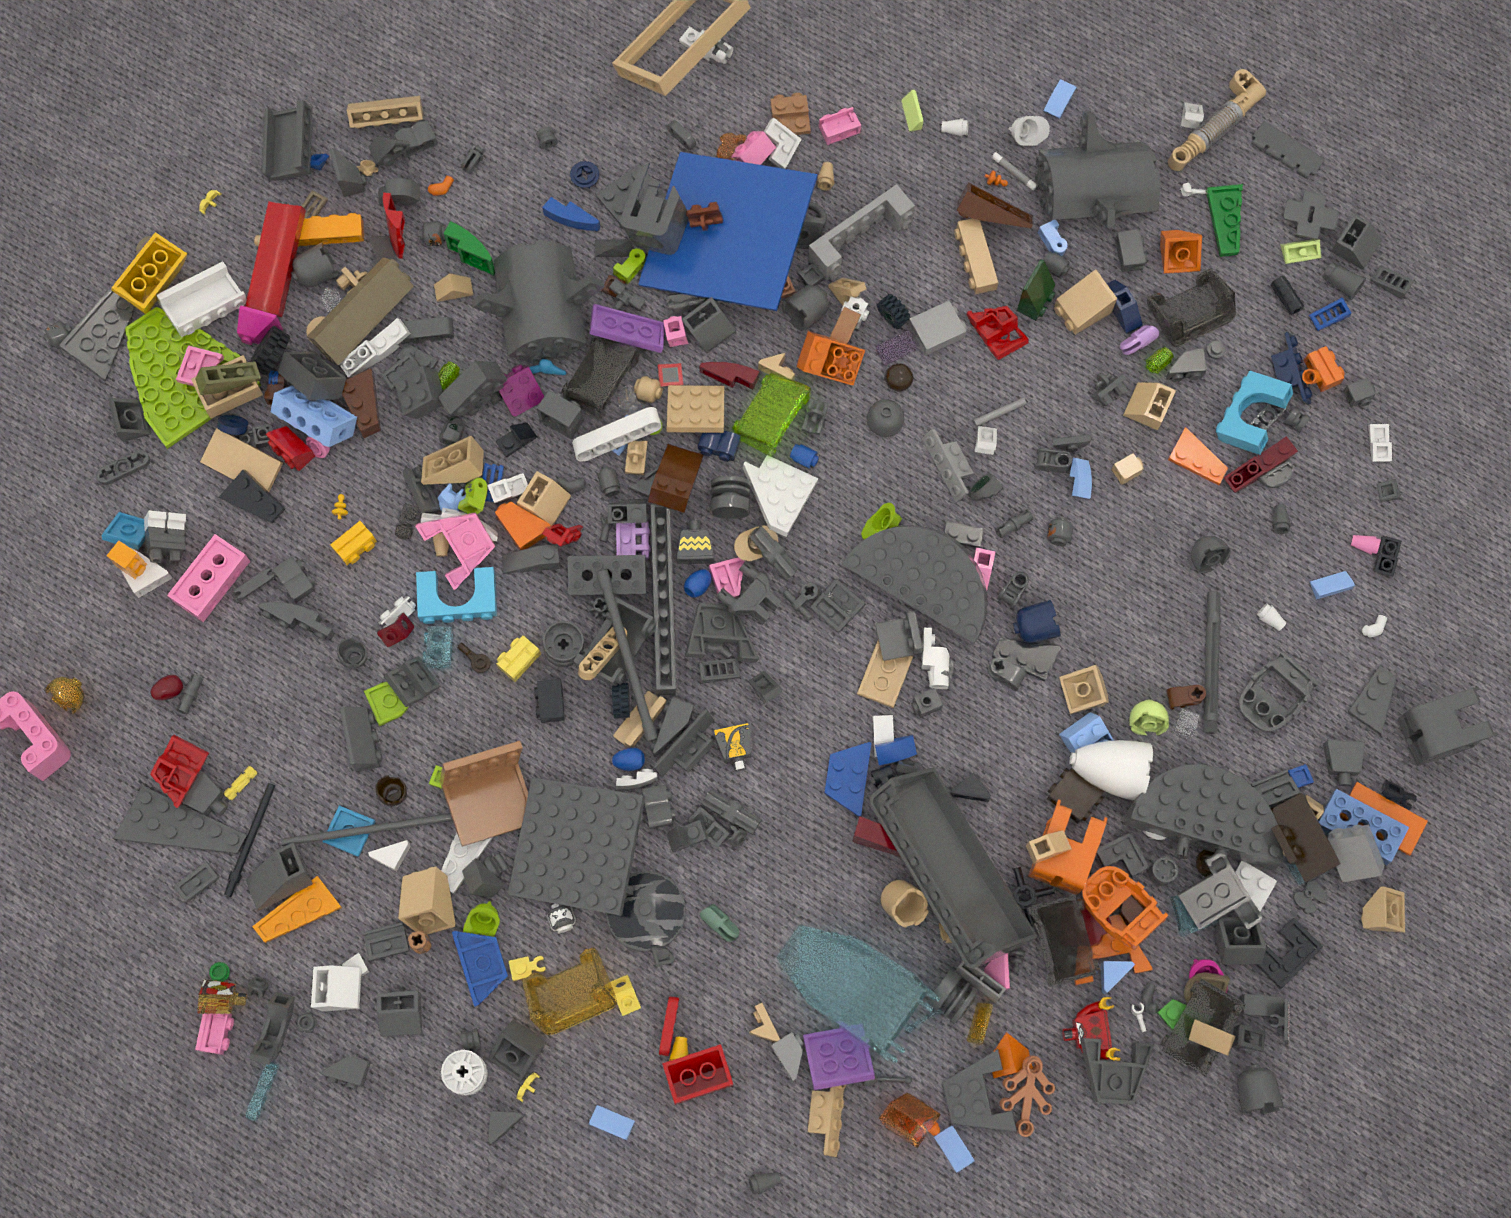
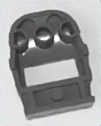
M1283 651L1274 661H1270L1252 677L1239 698L1240 712L1259 730L1265 732L1275 731L1301 711L1300 709L1311 696L1310 693L1319 682ZM1271 670L1275 671L1302 695L1288 711L1258 685Z

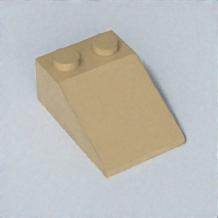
M469 436L423 457L422 484L466 483L482 476L484 450L472 436Z

